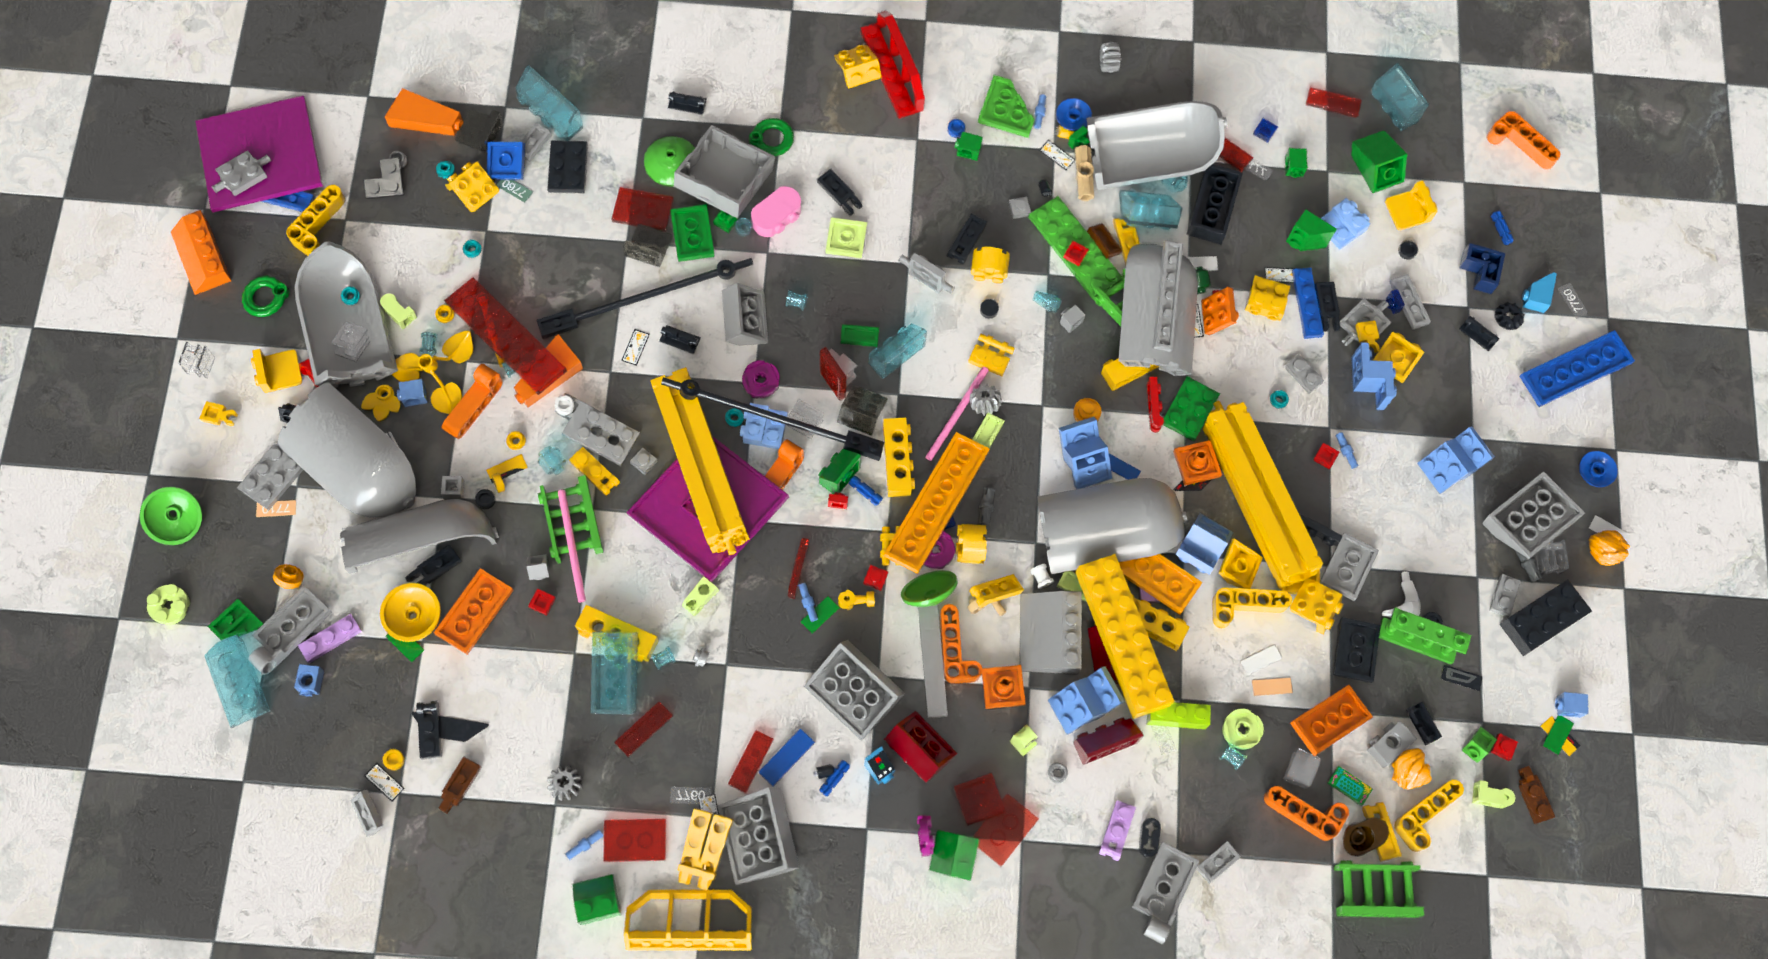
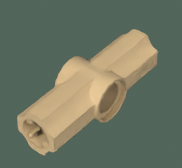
M1080 145L1075 148V178L1077 181L1078 199L1089 201L1094 199V168L1092 165L1091 147Z

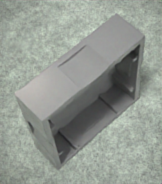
M711 125L699 140L694 151L685 158L675 171L674 187L738 218L773 171L775 156L753 145L746 144L733 135Z

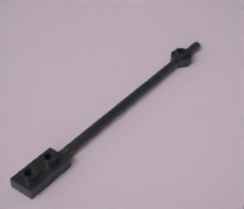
M749 258L736 263L730 260H722L718 263L715 270L574 314L573 310L569 309L537 319L536 321L542 339L579 328L577 321L717 276L724 280L731 279L735 275L736 270L754 265L753 260Z
M665 377L662 379L661 385L679 390L680 395L687 400H693L697 396L844 443L843 449L858 453L861 456L877 461L881 458L884 446L883 441L849 430L846 436L720 396L700 389L699 384L691 379L685 380L682 383Z

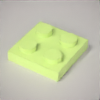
M831 217L826 253L862 258L867 222Z

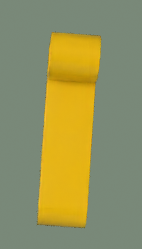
M329 185L286 231L291 243L307 256L320 246L314 235L345 203V197L339 186Z
M1221 588L1212 600V620L1216 627L1225 628L1233 620L1234 610L1281 613L1290 606L1292 597L1286 591ZM1219 595L1225 596L1227 602H1222L1219 599ZM1238 596L1244 597L1246 603L1240 602ZM1258 597L1263 598L1266 604L1259 603ZM1219 614H1224L1227 617V621H1222L1219 618Z
M1450 780L1441 785L1395 821L1394 828L1409 849L1414 852H1420L1430 846L1431 838L1422 825L1463 794L1464 787L1460 781ZM1452 787L1454 791L1451 794L1446 795L1445 793L1449 791ZM1434 797H1436L1437 799H1439V801H1440V806H1436V805L1434 804V802H1433V798H1434ZM1418 809H1422L1424 811V818L1419 816ZM1403 820L1409 823V830L1403 827ZM1416 837L1422 840V846L1416 843Z

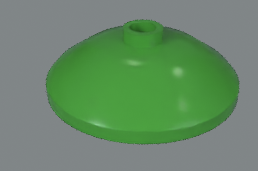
M669 136L660 138L653 142L645 153V170L656 183L664 186H674L675 171L695 148L690 142L680 137Z
M163 487L149 494L142 503L140 522L146 534L156 542L166 545H177L190 540L198 532L202 523V509L198 500L187 490L179 487ZM170 511H176L177 516H172L170 514Z
M946 570L920 575L903 587L901 598L904 603L914 607L935 606L954 592L958 584L957 576L955 573Z

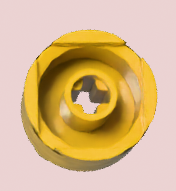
M982 247L980 251H977V248L974 249L971 274L974 275V280L984 281L985 279H992L994 283H1003V279L1008 276L1010 253L1004 254L1002 253L1003 249L996 247Z
M957 525L958 542H956L955 547L957 562L984 564L987 540H985L983 535L987 534L986 525Z

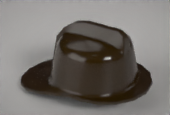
M1369 818L1359 823H1352L1344 831V837L1342 838L1344 849L1352 856L1364 855L1386 842L1389 828L1385 821L1380 818Z

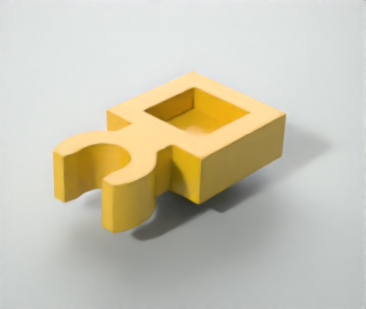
M1376 321L1357 323L1355 326L1359 343H1369V347H1372L1374 353H1377L1380 347L1375 342L1379 339Z
M206 401L199 419L203 422L219 426L221 421H224L229 426H234L235 423L228 419L230 416L237 417L238 414L234 410L226 411L227 408L224 405Z

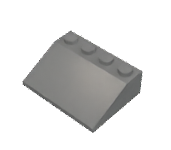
M1543 471L1489 514L1482 524L1497 539L1530 559L1581 518L1585 512Z
M1055 591L1021 594L1019 665H1021L1022 672L1079 674L1081 670L1082 592Z
M849 640L840 642L804 685L815 698L861 741L905 694Z
M766 788L717 805L720 815L734 819L727 837L726 846L735 885L799 869L781 788Z

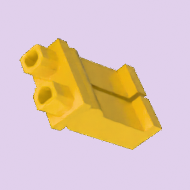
M697 808L693 809L681 864L678 866L680 871L678 882L689 885L692 875L700 876L697 887L704 890L709 889L712 880L716 879V871L734 819L718 814L714 815V813ZM711 821H712V824H711V827H710V831H709V834H708V838H707V841H706V845H705V848H704V852H703V854H702L703 847H704V844H705V840H706V837H707V833H708V830H709V826H710V823H711Z

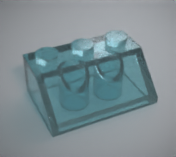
M1399 63L1395 64L1381 76L1371 89L1374 98L1380 102L1383 110L1388 113L1393 124L1400 131L1418 123L1429 105Z
M1120 190L1121 218L1127 225L1132 227L1143 225L1146 228L1160 227L1164 230L1178 228L1183 208L1170 195Z
M912 323L907 327L903 326L893 338L889 337L885 340L883 346L879 349L875 348L870 352L868 364L884 379L925 347L927 331Z

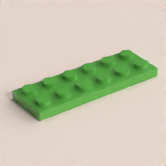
M1059 196L1029 214L1028 218L1093 300L1096 287L1105 292L1122 281L1121 274L1109 259H1106L1099 247ZM1072 241L1089 249L1080 266L1063 258Z

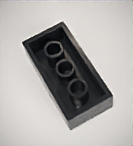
M1212 164L1204 171L1186 235L1222 244L1243 175L1242 172Z
M1567 579L1499 625L1522 656H1525L1591 613L1592 610Z

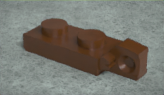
M466 757L461 759L442 790L440 798L444 800L439 806L441 811L448 814L453 805L457 807L459 802L461 803L480 772L481 765Z
M1530 766L1519 769L1518 772L1521 780H1519L1520 786L1518 787L1534 824L1555 818L1538 776L1533 774Z

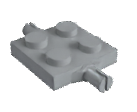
M247 150L215 169L220 176L221 182L212 186L213 190L217 193L227 188L234 196L240 194L267 178L262 166L271 162V159L268 155H265L257 160Z
M916 253L910 259L903 254L899 257L898 261L909 269V275L934 291L940 293L944 289L950 294L954 291L955 287L945 280L946 272L940 266L930 263L926 257Z
M1363 298L1340 321V326L1348 333L1342 339V343L1348 346L1353 339L1359 342L1355 326L1359 322L1376 321L1379 335L1386 330L1392 323L1382 312L1389 306L1388 302L1382 300L1376 307Z

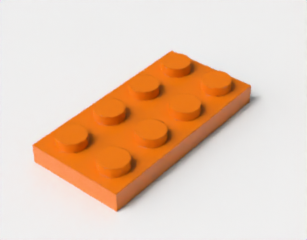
M480 568L434 631V634L468 655L514 591L513 588Z
M1347 685L1294 719L1290 724L1313 756H1316L1372 719L1373 716L1351 686Z

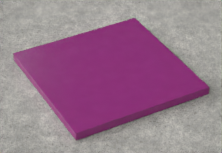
M304 95L195 121L212 213L323 186ZM247 150L257 160L265 155H268L271 159V162L262 166L267 178L240 194L234 196L227 188L217 193L213 190L212 186L221 182L220 176L215 169Z
M713 437L746 531L751 540L789 499V495ZM678 459L669 466L626 512L629 517L711 583L750 541L747 540L744 544L735 546L736 553L733 555H729L727 549L721 553H712L705 539Z

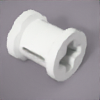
M1041 564L1030 571L1038 582V589L1045 588L1054 582L1046 570V564Z

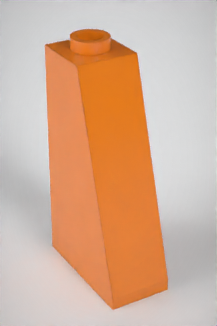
M403 88L385 115L388 126L392 128L455 136L457 131L461 130L463 126L460 112Z
M559 334L555 336L514 386L516 391L515 398L520 404L524 403L527 408L583 369L581 361Z

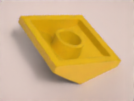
M1234 538L1231 540L1218 573L1227 583L1238 588L1250 589L1263 557Z

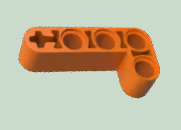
M1513 111L1503 115L1487 134V140L1494 145L1501 143L1507 137L1543 169H1551L1561 155L1560 151Z
M480 364L473 375L474 384L442 424V429L457 439L464 436L502 386L503 382L500 374L485 364Z
M786 439L778 450L777 460L765 477L783 490L804 459V449Z
M947 604L942 607L940 613L944 679L949 683L976 682L981 677L982 666L977 661H962L959 612L956 606ZM946 612H950V615H952L951 623H948ZM951 630L956 636L949 638L945 632ZM952 649L956 651L957 655L950 657L947 655V651ZM975 668L978 674L970 675L968 669ZM955 669L958 671V675L950 676L948 670Z
M1279 786L1270 788L1264 795V801L1269 807L1324 841H1328L1339 834L1349 815V809L1343 803L1332 805L1323 814ZM1274 793L1277 794V796H1276L1277 800H1276V801L1273 799V798H1274V795H1273ZM1289 803L1296 806V813L1289 810ZM1334 809H1338L1341 812V818L1334 815ZM1307 814L1314 818L1313 824L1307 821ZM1325 825L1331 828V835L1325 833Z

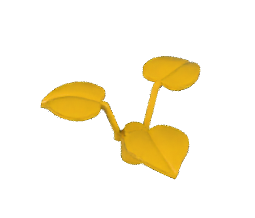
M470 331L457 333L446 340L442 347V352L448 357H437L436 355L431 357L429 354H423L419 357L414 353L401 355L395 360L398 371L392 375L400 382L419 379V371L424 370L426 373H431L441 386V388L434 390L431 395L432 406L439 412L450 414L462 399V391L458 385L452 382L444 386L435 373L438 368L437 360L450 361L452 359L456 363L467 361L473 353V341Z

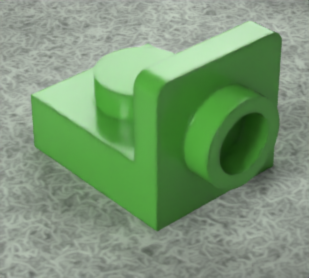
M1480 727L1469 743L1463 747L1462 751L1478 763L1489 753L1497 739Z

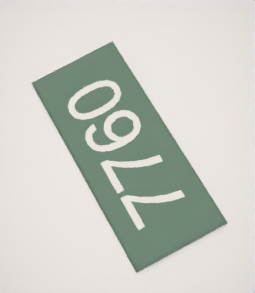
M499 180L495 184L524 203L533 193V191L514 180Z

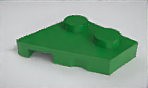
M237 599L207 627L224 642L256 631L263 623Z

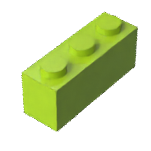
M1173 702L1170 707L1147 714L1146 725L1207 729L1210 726L1211 705Z

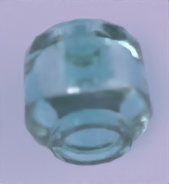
M1188 176L1162 179L1161 182L1170 192L1177 193L1187 187Z
M548 446L539 452L537 462L546 474L554 473L558 475L564 471L565 468L563 466L566 464V458L559 448Z

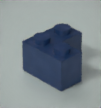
M1469 243L1462 253L1459 268L1477 273L1474 290L1492 294L1499 285L1505 253Z

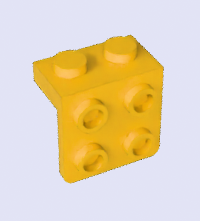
M858 45L854 49L840 51L834 56L837 63L843 69L848 89L881 78L878 58L867 45Z
M468 162L461 168L463 170L458 175L454 173L447 178L449 182L445 186L449 191L453 190L470 212H475L499 192V188L478 162L472 164Z
M1423 180L1416 182L1411 191L1388 197L1385 200V204L1398 230L1430 222L1438 212L1437 205L1430 196V190L1425 186Z
M261 349L252 350L253 358H251V363L257 375H254L255 383L265 393L302 384L298 355L295 350L267 356L263 354Z
M1307 578L1291 603L1290 611L1316 623V631L1324 635L1326 629L1330 630L1335 621L1333 619L1336 613L1339 614L1343 608V594Z

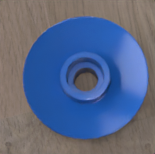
M1075 98L1061 102L1056 111V118L1059 124L1070 131H1077L1082 126L1086 128V118L1092 117L1088 104Z
M1589 452L1583 456L1579 464L1582 478L1594 487L1609 486L1617 477L1618 469L1615 461L1604 452Z

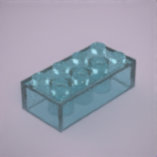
M592 632V714L631 715L636 712L638 632Z

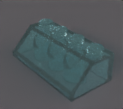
M528 65L515 88L518 101L522 105L526 104L531 113L535 116L538 115L547 127L553 128L559 138L563 137L566 141H569L583 129L579 110Z
M236 634L217 642L204 657L230 727L233 728L270 712L255 669L248 661L249 654L244 640Z

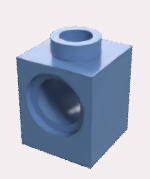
M422 379L399 382L400 389L397 390V397L405 407L428 403L426 386Z
M299 664L294 688L303 696L311 697L312 694H320L324 670L319 666ZM313 677L312 683L306 686L305 681Z
M1564 692L1558 695L1555 700L1557 716L1582 718L1589 714L1588 694Z

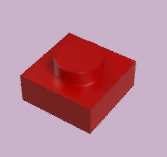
M1072 241L1063 258L1080 266L1089 249Z
M1323 443L1313 461L1330 470L1340 452Z
M838 492L829 494L828 507L847 509L848 496Z
M870 565L863 584L882 591L889 572Z
M537 588L528 606L547 616L556 597Z
M1499 733L1490 752L1510 761L1518 742Z

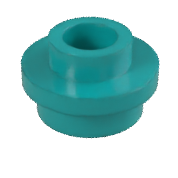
M442 161L437 165L436 172L440 177L447 179L454 174L455 167L450 161Z
M468 240L463 245V253L469 258L479 256L482 251L480 243L475 240Z
M346 287L341 292V299L347 305H354L360 299V292L355 287ZM350 294H354L352 299H348Z
M1282 390L1274 391L1270 396V403L1278 409L1286 407L1289 402L1287 393ZM1276 398H1280L1282 402H1278Z
M729 409L725 414V421L729 426L737 427L743 423L744 414L739 409ZM732 416H737L738 419H737V420H732L731 417H732Z

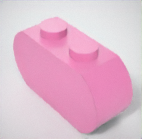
M783 186L756 205L751 212L754 231L763 237H772L776 233H781L790 222L794 223L801 214V198L799 193L791 187Z

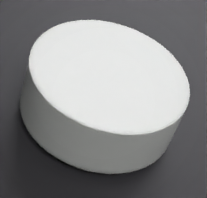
M561 395L555 400V409L560 415H569L574 410V401L570 396Z

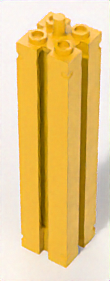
M685 367L672 372L673 375L665 377L663 375L650 380L705 539L712 553H721L727 549L729 555H733L736 553L735 546L742 545L750 539L699 398L697 396L693 400H687L680 395L679 390L661 385L663 377L680 383L691 379Z
M1216 401L1213 404L1215 409L1209 413L1203 431L1208 437V441L1211 440L1219 465L1264 559L1277 581L1276 584L1279 590L1293 585L1297 581L1301 582L1307 578L1315 577L1318 572L1317 570L1321 568L1323 562L1317 555L1318 552L1250 413L1247 412L1245 403L1237 404L1235 402L1228 405L1227 410H1224L1221 402Z

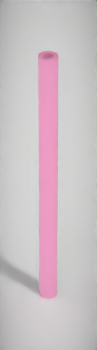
M982 367L925 456L927 460H933L968 405L973 389H978L989 372L986 367Z
M559 490L558 496L578 602H585V592L566 491Z

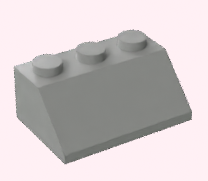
M735 283L723 289L722 299L726 342L738 346L767 344L768 331L764 291L740 283Z

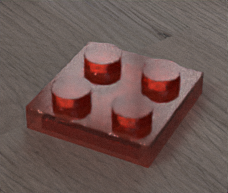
M992 773L954 786L967 825L1006 812Z

